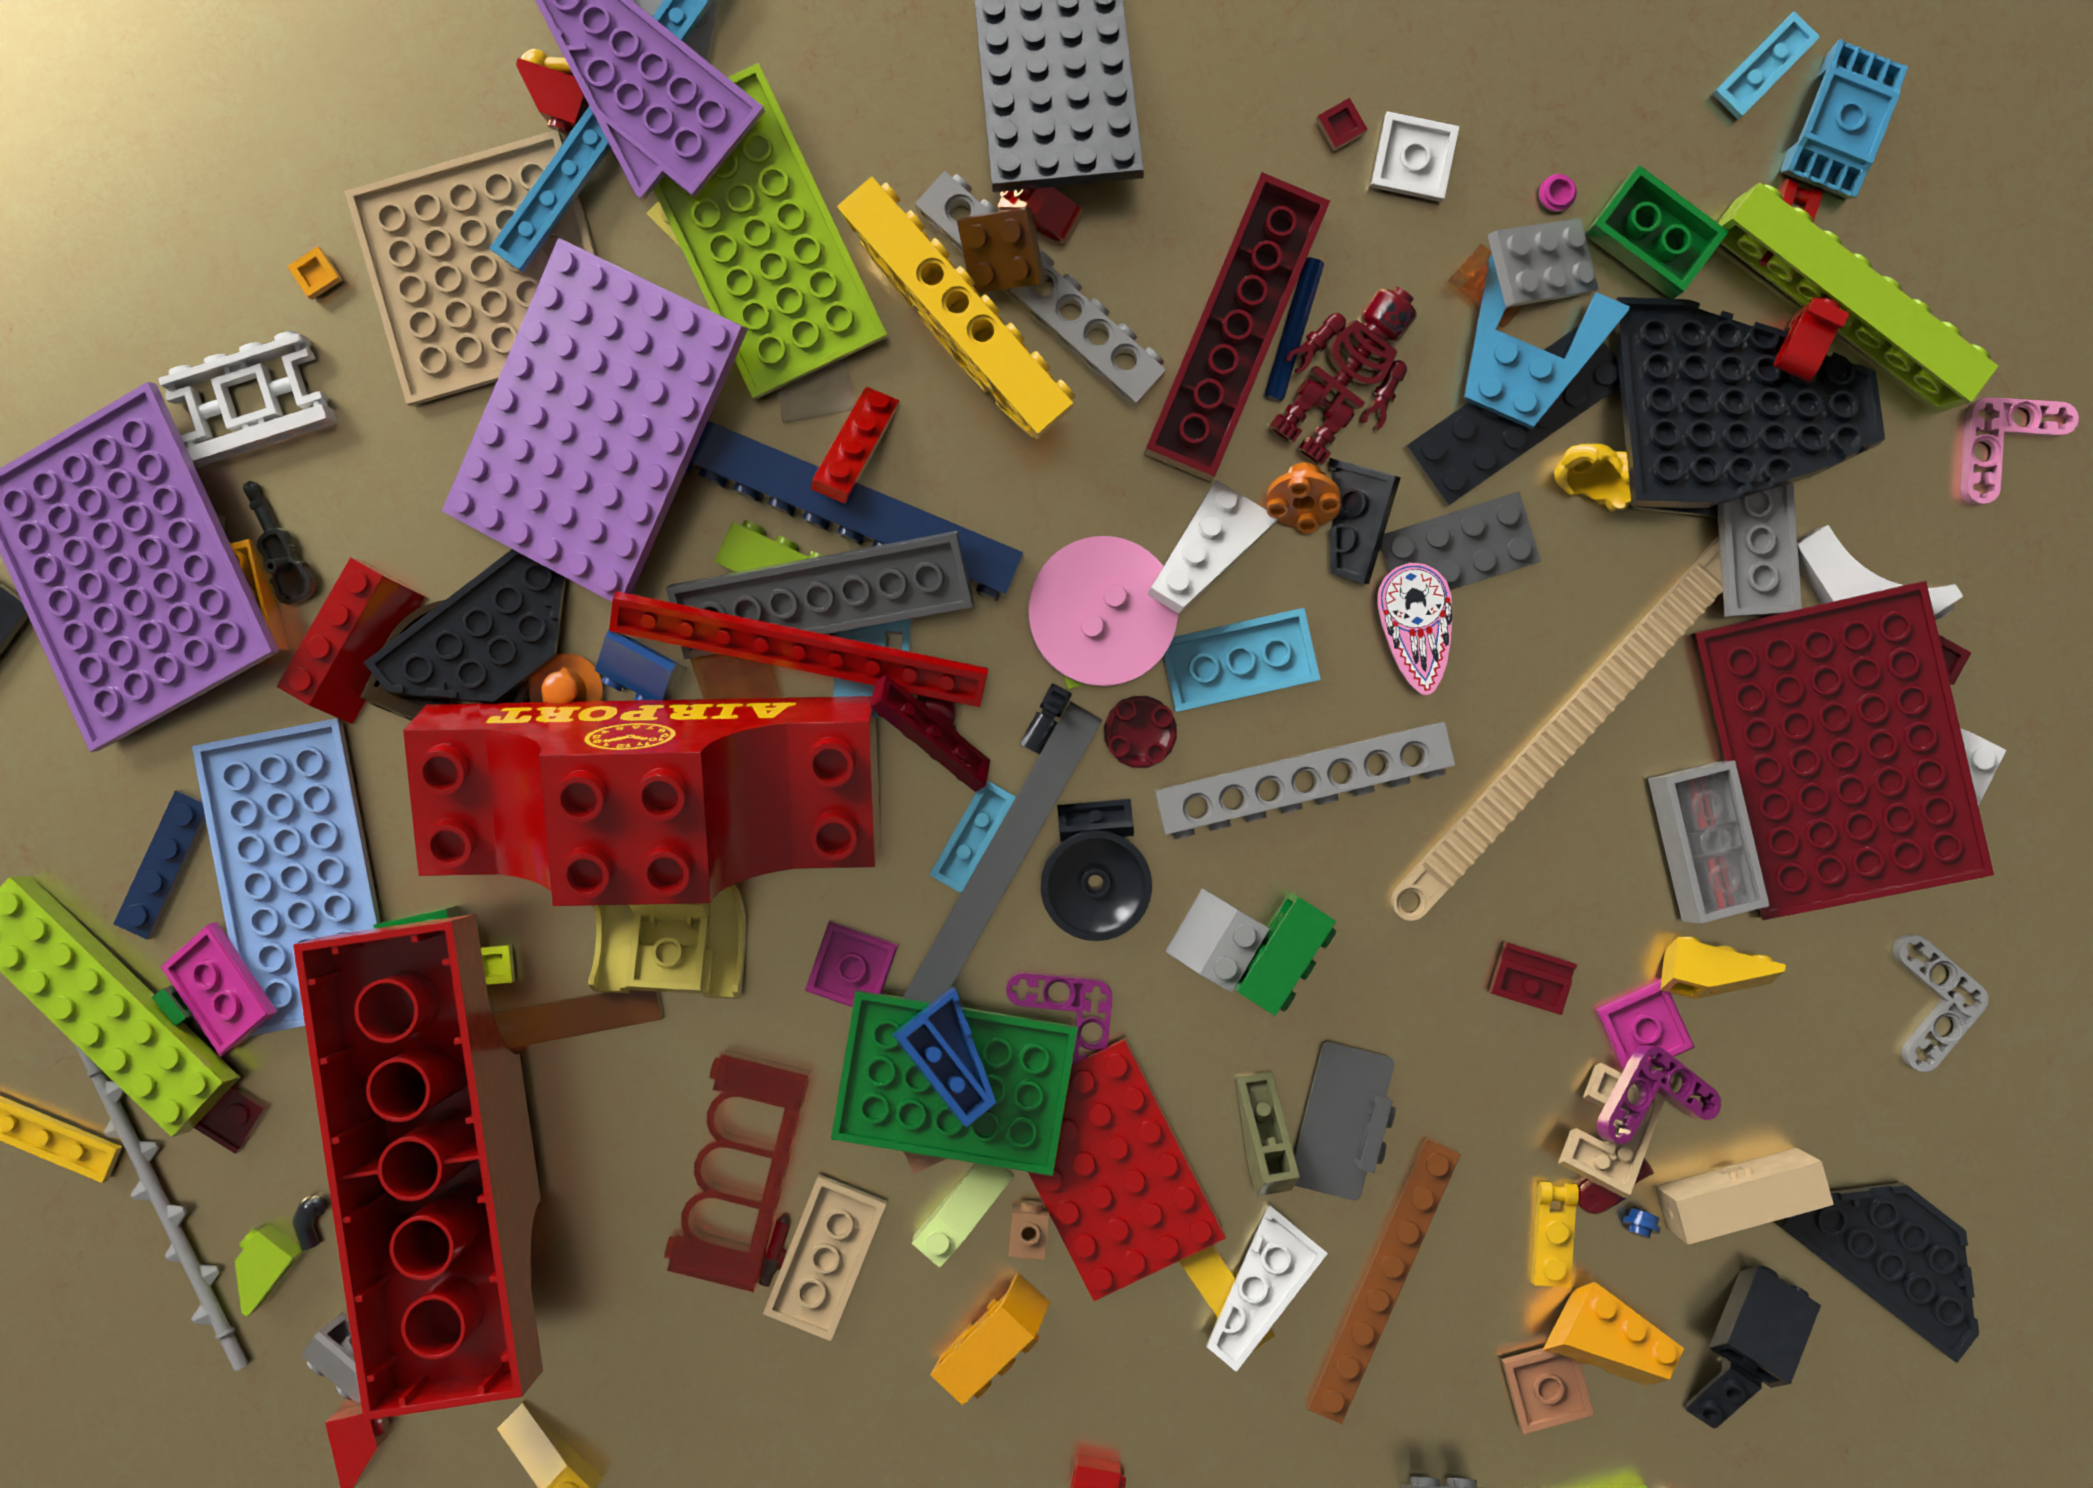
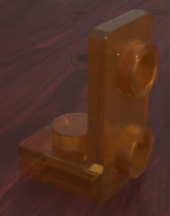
M1482 243L1449 279L1456 288L1479 308L1481 307L1486 273L1490 268L1486 260L1492 254ZM1526 304L1506 307L1498 325L1501 328H1505Z

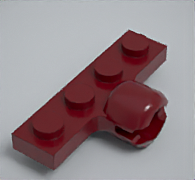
M887 674L876 680L870 708L974 792L986 786L990 759L963 738L955 727L960 703L917 695L915 698Z

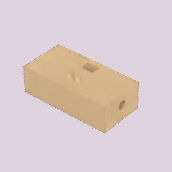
M1798 1148L1656 1186L1667 1229L1687 1245L1834 1205L1822 1161Z

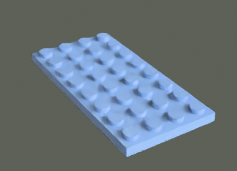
M339 718L192 746L228 938L277 1010L275 1015L250 1036L305 1026L293 944L323 936L374 929L373 924L381 923L343 722Z

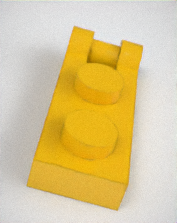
M1551 1182L1538 1183L1531 1283L1535 1286L1571 1288L1576 1206L1579 1199L1577 1184L1565 1183L1563 1187L1552 1186ZM1552 1201H1561V1210H1550Z

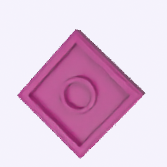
M829 920L805 991L853 1007L856 990L882 994L899 944Z
M1661 979L1595 1009L1622 1071H1624L1633 1052L1640 1046H1657L1667 1051L1673 1057L1695 1048L1671 993L1660 990ZM1649 1056L1648 1059H1647V1061L1651 1064V1066H1650V1068H1651V1067H1653V1066H1655V1065H1653V1064L1651 1063V1061H1650L1651 1056Z

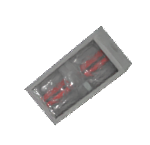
M1735 761L1713 762L1649 778L1648 781L1682 922L1702 924L1769 906Z

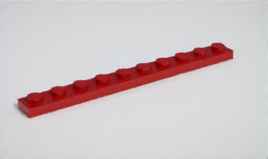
M618 591L615 592L612 599L609 631L873 686H875L876 680L887 674L909 693L976 707L981 706L988 674V668Z

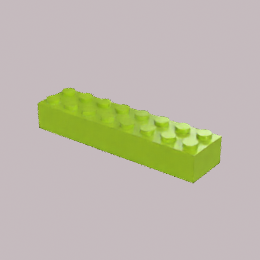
M1758 183L1734 200L1718 222L1729 231L1721 244L1801 306L1807 305L1814 297L1818 299L1828 298L1837 302L1841 306V310L1850 313L1844 326L1841 329L1839 328L1837 333L1938 411L1943 412L1971 403L1999 367L1990 359V354L1984 348L1978 345H1971L1960 336L1961 332L1958 328L1948 322L1938 320L1931 314V309L1928 305L1920 300L1911 299L1903 293L1897 281L1887 276H1881L1871 268L1872 264L1867 258L1857 253L1853 254L1843 247L1842 241L1837 235L1817 227L1812 223V217L1800 208L1791 207L1782 200V194L1774 187ZM1769 250L1774 255L1767 263V267L1760 265V259Z
M32 876L9 877L0 886V972L171 1137L190 1132L236 1083L240 1076L185 1023L174 1026L152 998L154 994Z

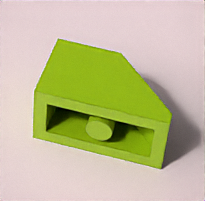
M268 1224L258 1231L253 1228L239 1244V1247L243 1250L235 1259L241 1313L246 1317H249L261 1308L304 1252L301 1251L298 1244L272 1224Z

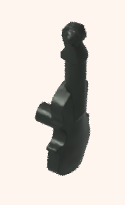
M253 481L243 484V491L250 501V509L255 512L264 531L257 541V549L263 556L265 571L272 574L268 582L272 584L277 599L287 605L309 599L315 591L316 579L308 568V563L299 560L296 554V546L292 543L290 533L286 529L278 527L268 507L267 500L258 493L260 491L258 483Z

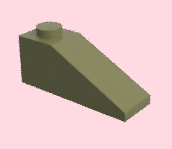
M1273 1072L1237 1077L1236 1084L1247 1163L1255 1195L1257 1197L1291 1191L1300 1176Z

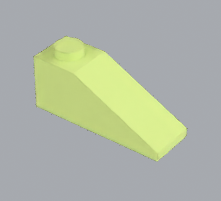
M976 1163L916 1231L912 1244L941 1268L977 1225L1014 1175L1006 1168Z

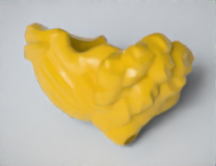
M1596 443L1575 445L1567 449L1563 459L1560 460L1554 470L1556 483L1569 495H1586L1596 500L1598 505H1606L1611 512L1617 509L1624 510L1631 503L1626 452H1617L1609 446Z

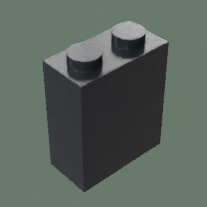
M1758 1265L1742 1270L1738 1274L1709 1349L1770 1388L1791 1384L1821 1305L1809 1298L1808 1292L1804 1289L1789 1285L1779 1279L1778 1274L1768 1267Z

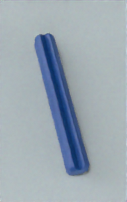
M1307 257L1301 270L1265 391V396L1270 399L1282 401L1285 398L1297 354L1293 355L1291 361H1284L1288 352L1300 347L1324 267V262L1319 259Z

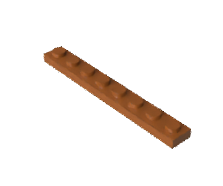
M1424 1138L1306 1405L1308 1410L1339 1424L1343 1423L1461 1156L1459 1152Z

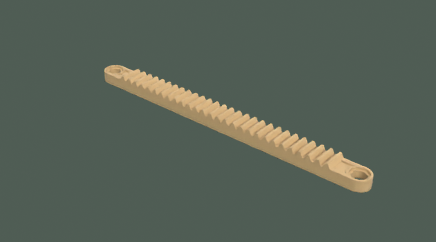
M1719 537L1712 542L1394 889L1391 894L1390 904L1397 916L1409 921L1418 920L1423 917L1445 892L1455 885L1456 880L1465 874L1467 868L1475 863L1478 856L1485 852L1486 848L1495 841L1496 837L1505 830L1506 826L1515 819L1516 815L1525 808L1526 804L1535 797L1536 793L1544 788L1546 782L1555 776L1556 771L1565 765L1567 759L1575 754V751L1585 743L1586 739L1595 732L1596 728L1605 721L1606 717L1615 710L1616 706L1625 699L1626 695L1635 688L1636 684L1643 680L1646 673L1654 668L1656 662L1665 656L1667 650L1675 645V642L1685 634V631L1695 623V620L1723 592ZM1409 891L1415 892L1420 899L1418 908L1413 912H1405L1400 906L1401 896Z

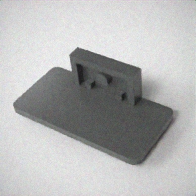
M1325 1042L1322 1045L1294 1154L1300 1176L1295 1186L1349 1200H1358L1360 1198L1367 1172L1375 1173L1376 1165L1383 1163L1386 1153V1143L1382 1142L1385 1129L1392 1127L1395 1118L1396 1108L1392 1106L1393 1100L1387 1096L1394 1068V1061L1390 1057L1333 1042Z

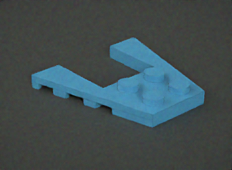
M1491 251L1488 259V268L1464 400L1529 429H1533L1626 315L1630 306L1595 292L1570 348L1563 359L1496 330L1506 307Z

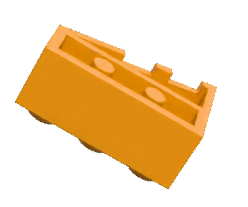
M1018 1273L1011 1280L1007 1293L999 1301L994 1298L987 1306L989 1311L974 1325L970 1324L939 1357L930 1376L962 1406L972 1396L976 1399L980 1398L992 1384L990 1380L997 1373L1003 1376L1016 1361L1014 1357L1020 1351L1026 1354L1038 1342L1040 1336L1037 1332L1051 1302Z

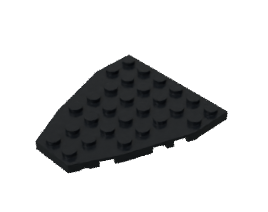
M1616 298V301L1630 306L1626 315L1616 325L1615 335L1631 506L1708 508L1810 478L1880 445L1885 440L1876 371L1861 364H1853L1846 357L1833 352L1830 356H1825L1817 373L1807 383L1774 367L1775 359L1788 334L1787 331L1759 322H1755L1751 326L1732 320L1734 315L1732 313L1722 310L1717 315L1699 309L1700 303L1690 299Z

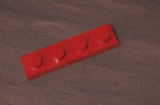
M866 386L813 477L810 489L846 504L894 417L900 400Z

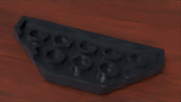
M511 549L366 660L364 664L389 694L478 703H499L556 658L566 577Z
M1894 1183L1832 1191L1830 1193L1834 1205L1779 1221L1777 1226L1955 1363H1958L1979 1336L1978 1319L1974 1317L1972 1298L1975 1297L1971 1267L1967 1263L1965 1247L1968 1245L1966 1230L1908 1185Z

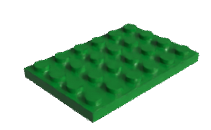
M862 990L855 991L831 1140L1053 1176L1077 1026L962 1007L977 1053L983 1064L996 1104L969 1126L965 1127L959 1123L892 1037L895 1031L932 1002Z

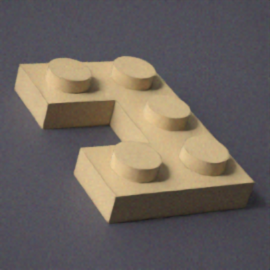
M1602 1063L1595 1065L1583 1098L1604 1108L1622 1073ZM1635 1084L1628 1090V1099L1632 1105L1639 1098V1090ZM1657 1092L1634 1137L1626 1144L1603 1142L1577 1128L1571 1130L1558 1164L1624 1198L1631 1196L1665 1097ZM1615 1120L1613 1125L1617 1128L1616 1133H1618L1620 1128L1616 1124L1617 1120Z

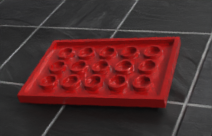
M1124 1038L1072 1064L1053 1176L1028 1172L1047 1211H1049V1215L1093 1301H1096L1226 1239V1234L1127 1039Z

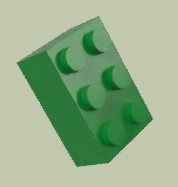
M1638 165L1625 178L1585 232V236L1668 298L1674 299L1687 289L1729 231L1644 167Z
M1290 892L1268 925L1269 931L1234 989L1274 1016H1276L1279 1010L1285 1012L1295 998L1296 993L1292 990L1300 978L1306 980L1316 965V961L1313 960L1314 955L1320 946L1325 949L1334 938L1337 930L1333 926L1336 920Z

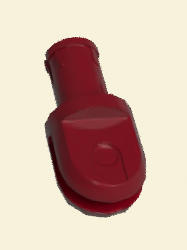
M1645 1157L1635 1184L1654 1174ZM1587 1178L1578 1186V1205L1586 1213L1597 1215L1606 1212L1626 1199V1197L1624 1198Z

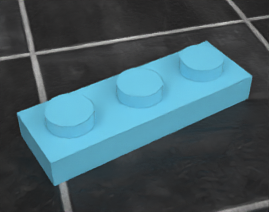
M1793 11L1712 95L1737 119H1740L1820 36Z
M987 780L986 786L976 792L929 875L962 893L1016 796Z

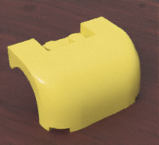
M735 884L721 891L711 903L593 906L596 917V944L593 965L588 980V985L592 991L630 993V990L696 993L702 994L703 997L741 999L746 949V914L742 896Z

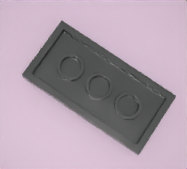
M1519 491L1385 533L1380 546L1388 574L1396 567L1408 563L1426 564L1436 569L1445 578L1450 590L1541 562Z

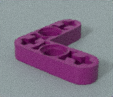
M1017 972L1009 978L1006 985V994L1013 1004L1022 1007L1077 1012L1076 1026L1078 1029L1072 1064L1086 1058V1052L1079 1053V1047L1088 1050L1108 1047L1112 991L1106 982L1095 978L1034 972ZM1020 979H1026L1027 986L1039 988L1038 980H1045L1046 982L1043 987L1044 1001H1036L1038 993L1032 992L1026 993L1025 999L1018 998V992L1012 991V985H1018ZM1056 982L1065 983L1070 989L1068 999L1061 1003L1054 1002L1048 995L1049 988ZM1094 986L1100 987L1101 993L1106 994V999L1099 1000L1098 1013L1105 1012L1104 1019L1095 1015L1082 1017L1083 1010L1091 1013V999L1085 998V994L1092 992ZM1092 1022L1100 1025L1103 1030L1100 1040L1094 1043L1085 1041L1081 1035L1082 1028Z
M1640 1046L1633 1052L1599 1115L1597 1131L1599 1136L1607 1142L1626 1144L1631 1141L1657 1092L1689 1117L1701 1120H1711L1718 1115L1721 1108V1098L1713 1087L1664 1049L1657 1046ZM1649 1056H1651L1650 1061L1657 1068H1663L1661 1071L1650 1069L1651 1064L1647 1061ZM1675 1073H1678L1681 1077L1682 1085L1680 1090L1674 1093L1671 1088V1078ZM1635 1084L1639 1090V1098L1632 1105L1628 1099V1090ZM1691 1095L1702 1096L1701 1101L1705 1104L1703 1109L1701 1102L1696 1098H1690ZM1615 1120H1617L1616 1124L1620 1128L1618 1133H1616L1617 1128L1613 1125Z

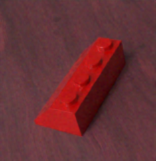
M350 557L276 687L315 709L350 724H355L367 703L361 698V695L369 680L371 671L364 662L384 647L396 626L410 613L422 607L427 597L367 562Z

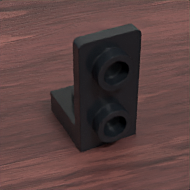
M1722 1357L1721 1372L1686 1403V1411L1711 1428L1716 1429L1762 1389V1382Z

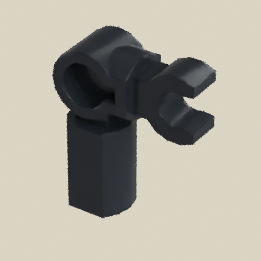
M1052 683L1039 706L1043 709L1042 712H1036L1020 744L1041 754L1057 724V721L1054 720L1055 716L1060 718L1073 693Z

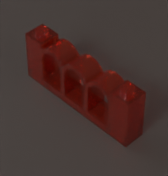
M726 1049L721 1054V1058H714L709 1078L715 1080L713 1090L721 1093L711 1102L707 1111V1126L713 1138L700 1150L694 1162V1176L700 1188L685 1204L681 1213L682 1227L676 1234V1237L670 1236L664 1253V1258L670 1259L667 1271L754 1293L760 1279L761 1266L766 1255L812 1070ZM731 1097H742L785 1108L776 1144L736 1135L728 1131L722 1125L719 1117L721 1103ZM721 1147L771 1158L772 1161L764 1193L760 1194L715 1181L707 1169V1156L709 1152ZM706 1198H716L759 1209L751 1244L703 1231L697 1225L694 1217L696 1203Z

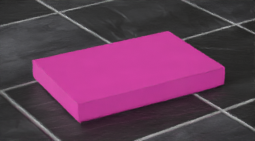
M217 922L205 926L161 966V969L220 1057L230 1054L277 1013V1010Z

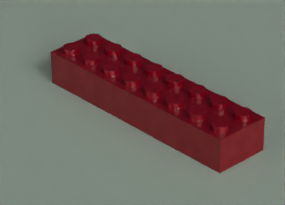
M1261 172L1146 446L1145 455L1209 482L1213 481L1330 204V200Z

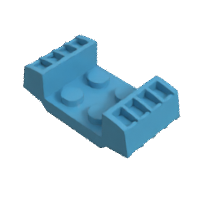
M1839 39L1828 51L1817 76L1818 79L1822 80L1800 138L1796 144L1788 149L1780 173L1848 200L1856 198L1866 174L1874 162L1892 117L1908 66Z

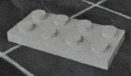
M1793 483L1718 504L1725 617L1779 614L1802 609Z

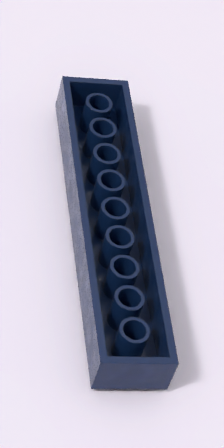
M707 421L685 471L691 474L693 468L700 471L698 475L703 477L704 480L722 488H725L727 482L735 485L733 490L753 501L759 502L761 497L769 499L768 504L773 506V509L793 517L795 511L804 514L802 519L820 529L827 531L829 525L838 528L837 533L842 538L861 545L863 539L872 542L873 547L959 531L970 584L977 586V594L996 602L999 596L1008 598L1024 560V553L859 483L854 487L846 504L813 491L810 487L813 477L819 469L818 466L710 421Z

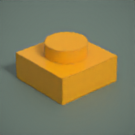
M318 246L287 266L305 295L311 300L342 281V278L323 249Z

